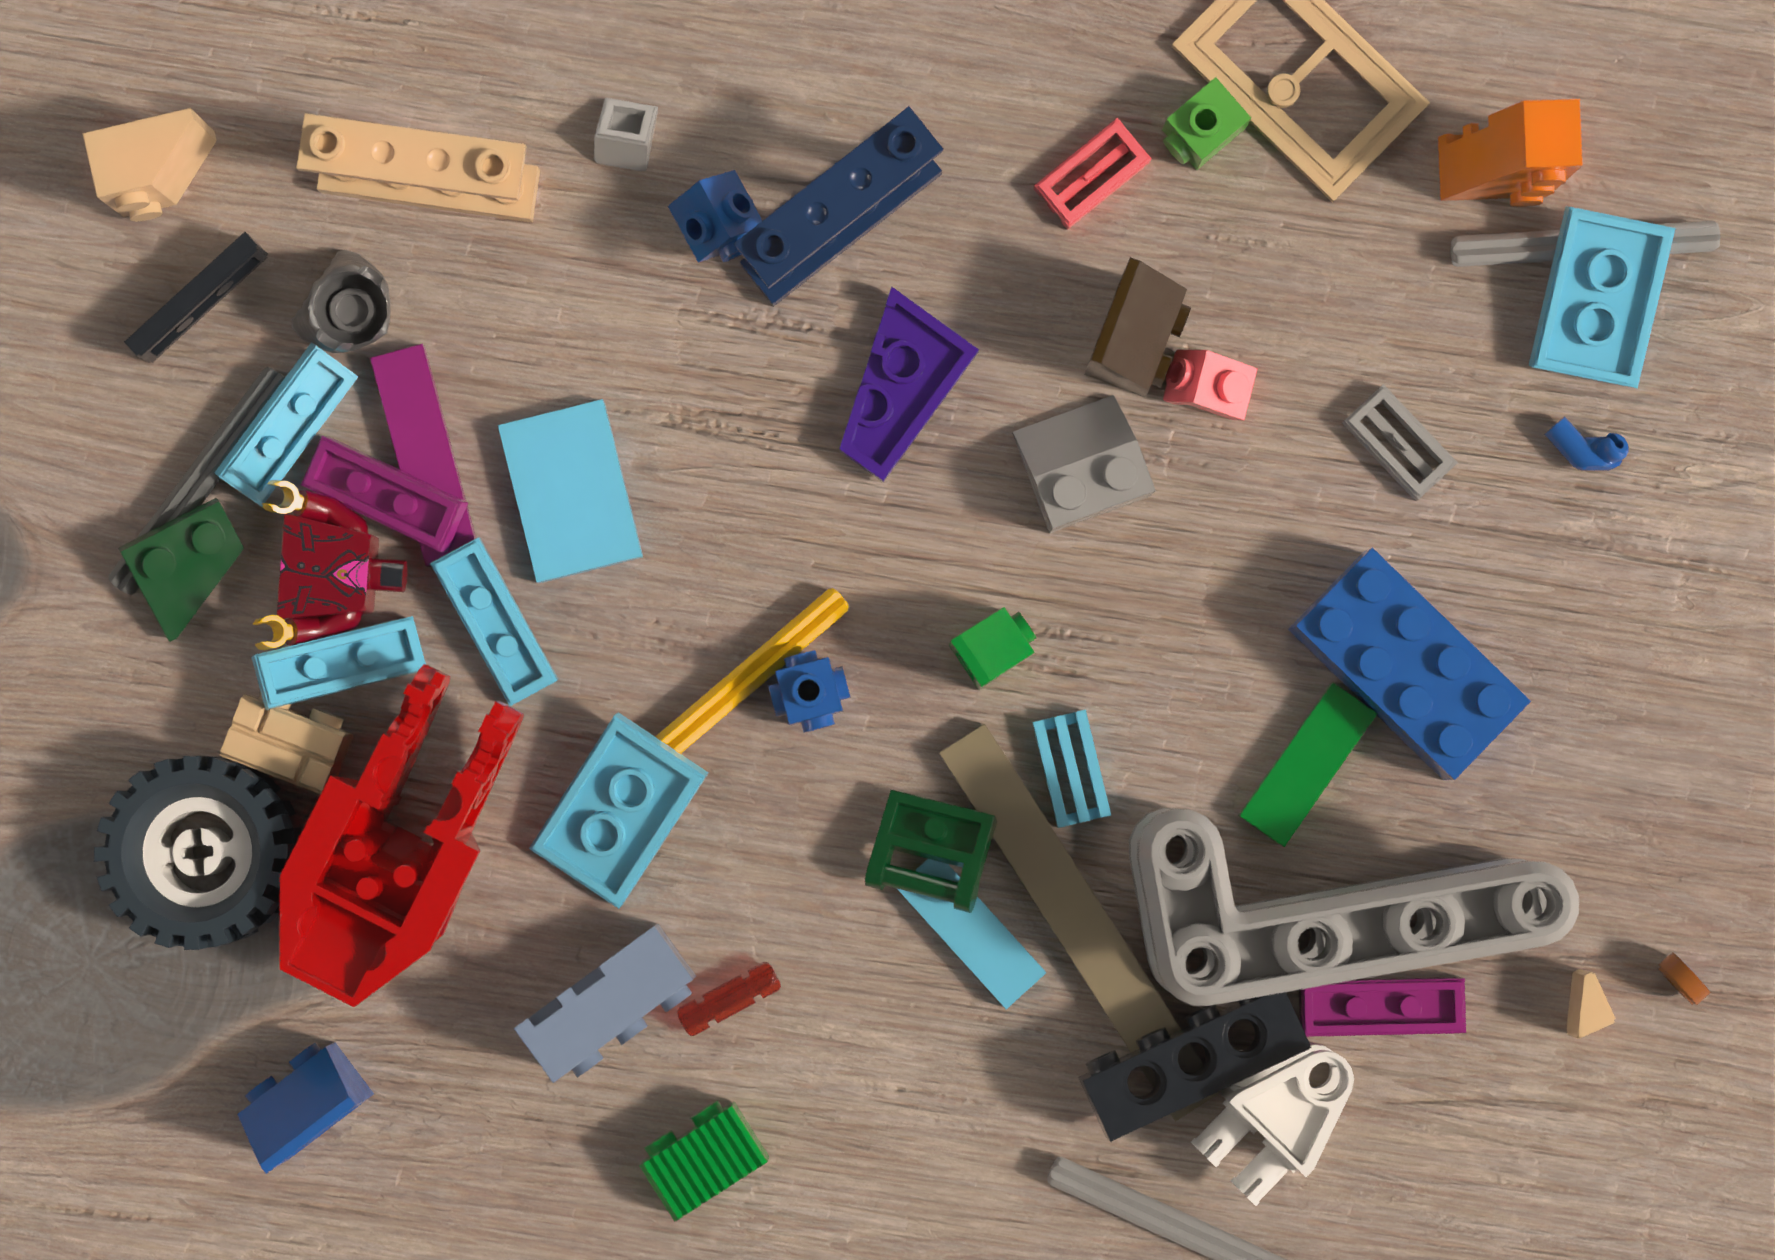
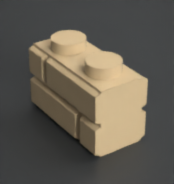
M261 692L259 697L244 694L240 699L232 725L220 750V756L321 794L329 777L338 776L341 764L345 759L353 738L352 733L340 729L344 719L312 708L311 714L308 717L290 710L291 704L265 710Z

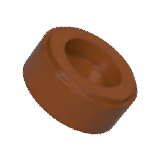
M1672 952L1658 964V970L1692 1006L1694 1004L1697 1006L1711 993L1675 953Z

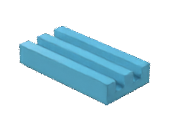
M1086 709L1032 722L1057 828L1111 816ZM1077 723L1097 806L1091 809H1087L1067 725ZM1056 728L1076 808L1075 813L1066 814L1046 732L1049 729Z

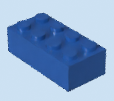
M1373 547L1362 552L1288 628L1366 706L1378 713L1377 716L1443 780H1456L1531 702Z

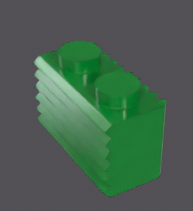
M717 1100L690 1118L695 1125L691 1130L678 1138L670 1130L644 1147L649 1157L642 1160L639 1167L674 1222L768 1162L769 1155L767 1151L763 1148L735 1102L723 1108Z

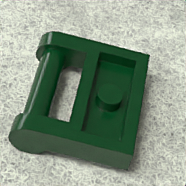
M890 790L867 866L865 886L883 890L885 885L951 902L954 903V909L971 913L976 903L979 882L997 824L995 815ZM896 850L962 867L959 882L890 865L893 851Z

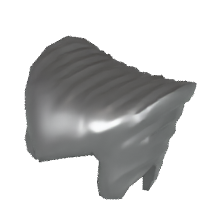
M348 250L338 251L332 259L330 266L324 271V274L313 283L308 298L303 302L302 308L292 318L293 330L300 339L309 344L312 342L323 351L331 353L350 352L377 341L387 334L390 322L389 287L384 276L359 253Z

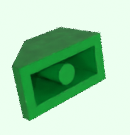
M1003 607L952 639L949 647L977 689L980 690L1033 655L1035 652L1029 643L1037 638L1019 611L1010 616L1006 608Z

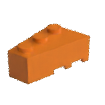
M1580 99L1521 101L1488 115V127L1479 130V123H1469L1463 126V135L1444 134L1439 136L1440 201L1510 198V205L1514 207L1543 204V197L1554 194L1558 187L1565 184L1566 180L1583 166Z

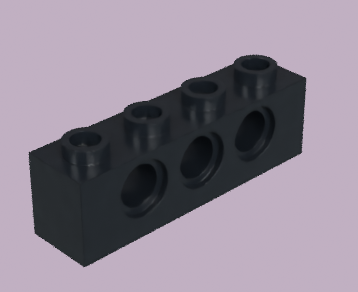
M1286 992L1238 1000L1239 1003L1222 1011H1218L1216 1004L1204 1007L1186 1016L1185 1018L1189 1026L1169 1035L1166 1027H1163L1138 1038L1136 1043L1139 1049L1119 1058L1116 1050H1113L1087 1062L1086 1066L1089 1072L1078 1078L1105 1137L1110 1142L1311 1049L1312 1047ZM1247 1019L1252 1023L1255 1030L1254 1041L1246 1049L1235 1050L1228 1040L1229 1028L1235 1021ZM1197 1042L1205 1051L1204 1065L1196 1072L1185 1073L1178 1064L1179 1051L1184 1045ZM1138 1066L1151 1067L1156 1076L1155 1087L1149 1094L1144 1096L1133 1095L1127 1084L1130 1072Z

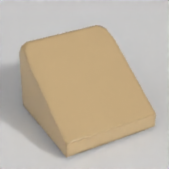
M1582 969L1572 972L1567 1019L1568 1036L1580 1039L1615 1023L1614 1019H1616L1595 973Z

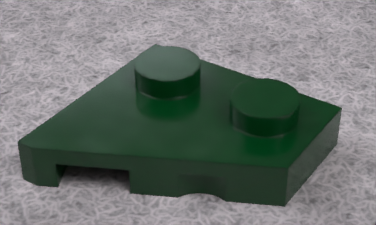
M214 498L122 545L118 549L166 638L171 642L178 638L243 551L244 547L220 501Z

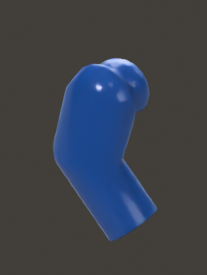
M1563 417L1544 434L1574 468L1581 471H1609L1618 467L1629 452L1628 443L1620 434L1609 433L1606 437H1583L1566 417Z

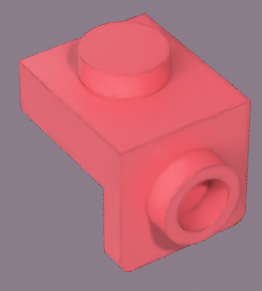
M1178 349L1166 374L1167 385L1163 399L1171 404L1191 405L1230 420L1244 421L1258 368L1209 350Z

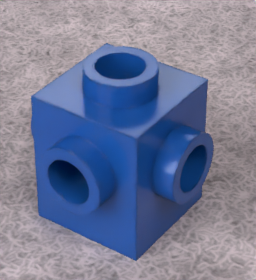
M735 170L699 180L668 205L698 263L720 256L723 262L739 257L742 254L735 247L734 243L763 221Z
M816 650L784 658L786 668L775 671L778 683L768 685L776 717L787 715L789 725L791 726L801 723L803 733L835 725L833 714L844 712L841 700L851 698L843 666L832 669L829 657L818 660ZM806 680L815 681L819 686V695L813 701H804L798 694L800 684Z

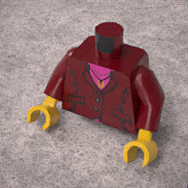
M271 480L267 483L268 485L279 486L284 492V500L279 506L262 503L264 509L280 514L293 512L294 515H284L277 616L269 615L256 619L253 622V625L262 623L269 625L274 633L271 642L255 643L256 648L265 651L280 647L284 643L292 646L346 633L358 626L362 615L373 613L376 591L405 592L408 573L407 561L378 558L379 538L368 534V526L365 519L335 498L307 490L298 491L294 484L288 481Z

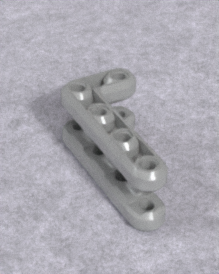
M1160 808L1147 813L1135 825L1129 838V860L1149 967L1153 977L1165 990L1171 992L1177 999L1191 1005L1210 1006L1542 947L1561 940L1573 928L1579 914L1578 892L1573 880L1561 868L1547 862L1512 858L1495 859L1234 906L1223 842L1217 828L1206 816L1190 809ZM1178 835L1183 841L1184 853L1177 862L1170 864L1165 855V847L1172 837ZM1416 911L1417 922L1411 930L1410 919ZM1305 929H1309L1310 942L1304 950L1299 951V936ZM1202 947L1203 961L1201 965L1195 970L1187 971L1185 963L1188 954L1193 949Z

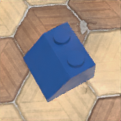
M316 1042L289 1061L294 1071L277 1083L270 1076L245 1095L250 1105L237 1115L257 1161L266 1174L288 1161L374 1095L373 1091L336 1042L324 1047L322 1050Z

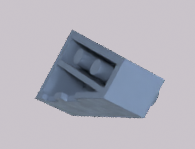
M657 924L531 1017L524 1020L514 1030L553 1083L570 1070L578 1078L604 1058L598 1050L616 1037L620 1044L623 1045L645 1029L648 1025L642 1018L659 1004L665 1012H668L691 995L692 992L686 984L692 981L696 975L660 925Z

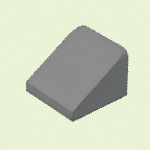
M605 98L594 137L595 162L607 166L646 171L650 158L658 107Z

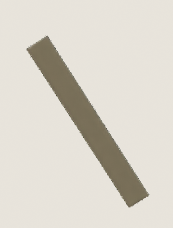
M983 724L941 751L939 754L974 809L979 812L995 815L997 824L993 834L994 840L1129 1051L1138 1050L1139 1047L1136 1040L1157 1029L1166 1027L1169 1035L1181 1030L986 724ZM1190 1043L1184 1045L1179 1051L1178 1064L1183 1072L1193 1073L1204 1065ZM1140 1066L1154 1088L1156 1076L1153 1069L1149 1066ZM1221 1091L1170 1115L1176 1122L1221 1093Z

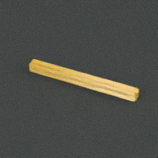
M829 588L655 737L681 754L776 673L775 671L780 670L785 665L784 658L800 653L848 612L849 605L836 589Z

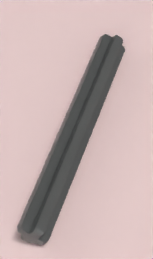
M270 367L262 370L138 537L203 504L221 480L215 474V471L285 379L284 376ZM122 557L109 574L108 580L122 592L132 595L136 593L139 586Z

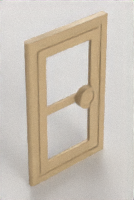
M1215 0L1171 47L1208 83L1216 77L1251 116L1250 123L1332 203L1430 104L1415 87L1324 0H1282L1325 42L1293 75L1279 74L1275 76L1267 87L1266 95L1215 45L1257 0ZM1332 50L1388 102L1382 111L1334 159L1281 109L1290 107L1297 101L1300 95L1299 83Z

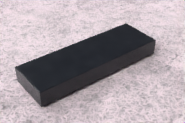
M246 232L242 233L125 340L124 343L136 356L148 363H153L268 258V253Z

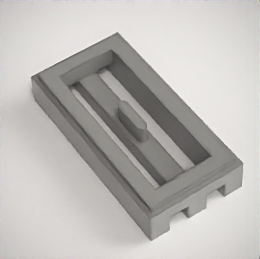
M1384 384L1342 422L1415 501L1419 500L1458 463ZM1381 402L1440 464L1437 468L1433 470L1374 408L1377 404ZM1366 417L1423 477L1424 480L1421 483H1418L1360 422L1361 419Z

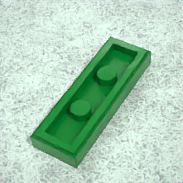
M1330 683L1238 816L1280 846L1285 847L1378 713L1335 683Z

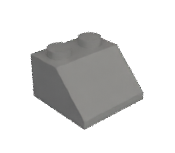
M1114 395L1012 432L1049 534L1149 498L1156 491L1138 441Z

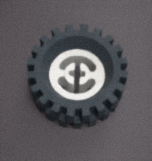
M183 756L180 759H166L154 763V769L139 771L129 778L128 781L132 786L127 791H116L108 803L115 807L112 816L101 817L97 832L105 833L106 840L105 846L94 847V862L105 861L107 874L97 877L101 891L112 890L117 900L109 904V907L117 917L128 916L134 921L129 926L130 930L140 937L152 935L156 937L154 944L167 948L183 946L184 950H201L245 939L259 932L258 927L272 922L280 914L278 909L280 905V874L302 831L301 828H293L289 816L296 814L290 800L282 801L276 794L281 788L272 779L261 778L256 774V769L232 762L227 758L215 756ZM200 811L219 816L233 831V838L230 839L224 831L218 828L189 829L177 837L174 845L171 842V836L177 825L189 815ZM202 843L203 845H212L213 856L207 857L204 860L203 858H194L193 847L201 846ZM232 858L236 862V867L230 878L222 886L210 892L198 891L186 886L173 870L174 865H176L181 872L188 876L211 875L225 870Z

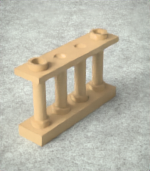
M304 114L296 167L299 171L319 173L317 190L323 194L533 223L540 175L538 166L524 164L526 144L312 114Z

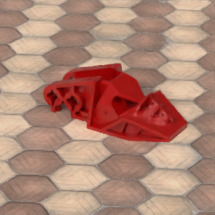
M426 663L418 670L412 682L407 685L403 692L405 697L401 705V711L387 732L382 734L360 780L338 776L329 777L280 874L279 970L352 1007L359 1005L430 952L434 943L445 934L464 883L481 852L472 831L524 717V713L500 701H495L490 713L486 714L478 730L480 735L473 752L464 767L457 771L451 783L453 786L437 818L433 819L432 823L427 825L423 832L432 837L433 844L387 821L394 805H398L402 799L400 794L450 682L449 675Z

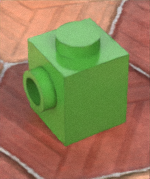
M1215 77L1166 119L1162 131L1167 137L1163 139V142L1177 161L1183 165L1189 161L1198 170L1246 129L1251 116Z

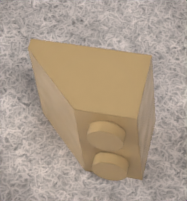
M191 108L83 133L97 198L123 217L129 216L131 221H146L160 217L163 214L162 208L177 205L217 141L215 131Z

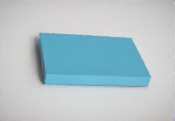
M1565 206L1529 366L1638 388L1676 228Z
M603 399L498 425L538 584L643 558Z
M618 712L611 719L529 849L620 909L707 777L708 772Z

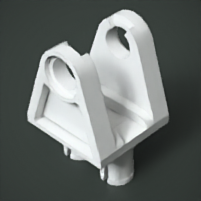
M1310 1043L1311 1049L1221 1090L1220 1094L1226 1099L1222 1104L1226 1108L1196 1139L1194 1138L1191 1141L1217 1167L1220 1161L1249 1131L1253 1134L1259 1131L1265 1137L1262 1142L1265 1145L1263 1150L1231 1180L1255 1206L1260 1203L1259 1201L1289 1170L1294 1173L1298 1169L1305 1177L1314 1170L1352 1091L1354 1076L1351 1066L1346 1059L1324 1045ZM1327 1062L1330 1069L1328 1079L1320 1086L1311 1087L1309 1084L1310 1071L1318 1063Z

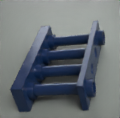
M908 106L736 241L734 245L744 257L740 261L741 267L772 306H776L940 177L942 170L933 159L944 151L943 147L911 107Z

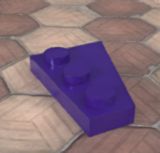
M892 286L839 448L840 452L883 483L979 353L978 348Z

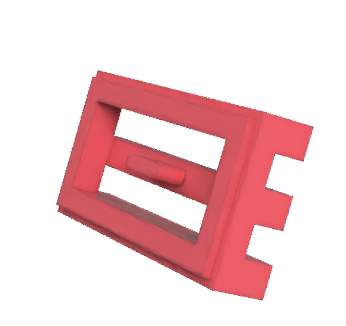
M1116 118L1035 184L1034 190L1040 197L1044 198L1048 203L1047 206L1053 213L1059 216L1061 223L1068 230L1151 162V157L1122 122ZM1117 136L1122 143L1059 195H1056L1051 189L1113 137ZM1131 152L1135 157L1134 160L1070 211L1066 207V203L1126 154Z

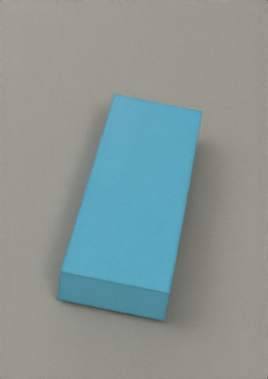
M311 342L220 464L215 474L262 507V503L267 501L277 487L267 483L271 480H282L358 376Z
M480 537L430 563L509 706L558 681V677Z
M413 616L256 654L251 657L265 710L416 673L425 664Z
M931 859L924 861L915 870L957 882L960 879V876L949 864ZM898 889L1005 1009H1008L1046 974V971L978 896L972 912L968 913L954 909V903Z

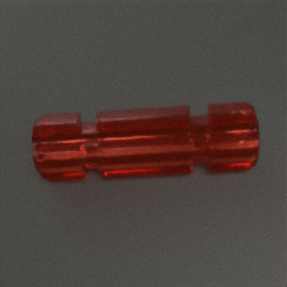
M762 962L748 970L750 976L743 979L740 974L703 994V1001L697 1003L696 999L679 1007L677 1015L684 1030L690 1036H695L710 1028L708 1022L713 1019L719 1023L756 1003L754 997L761 995L764 999L777 992L781 988V984L772 965L769 962Z

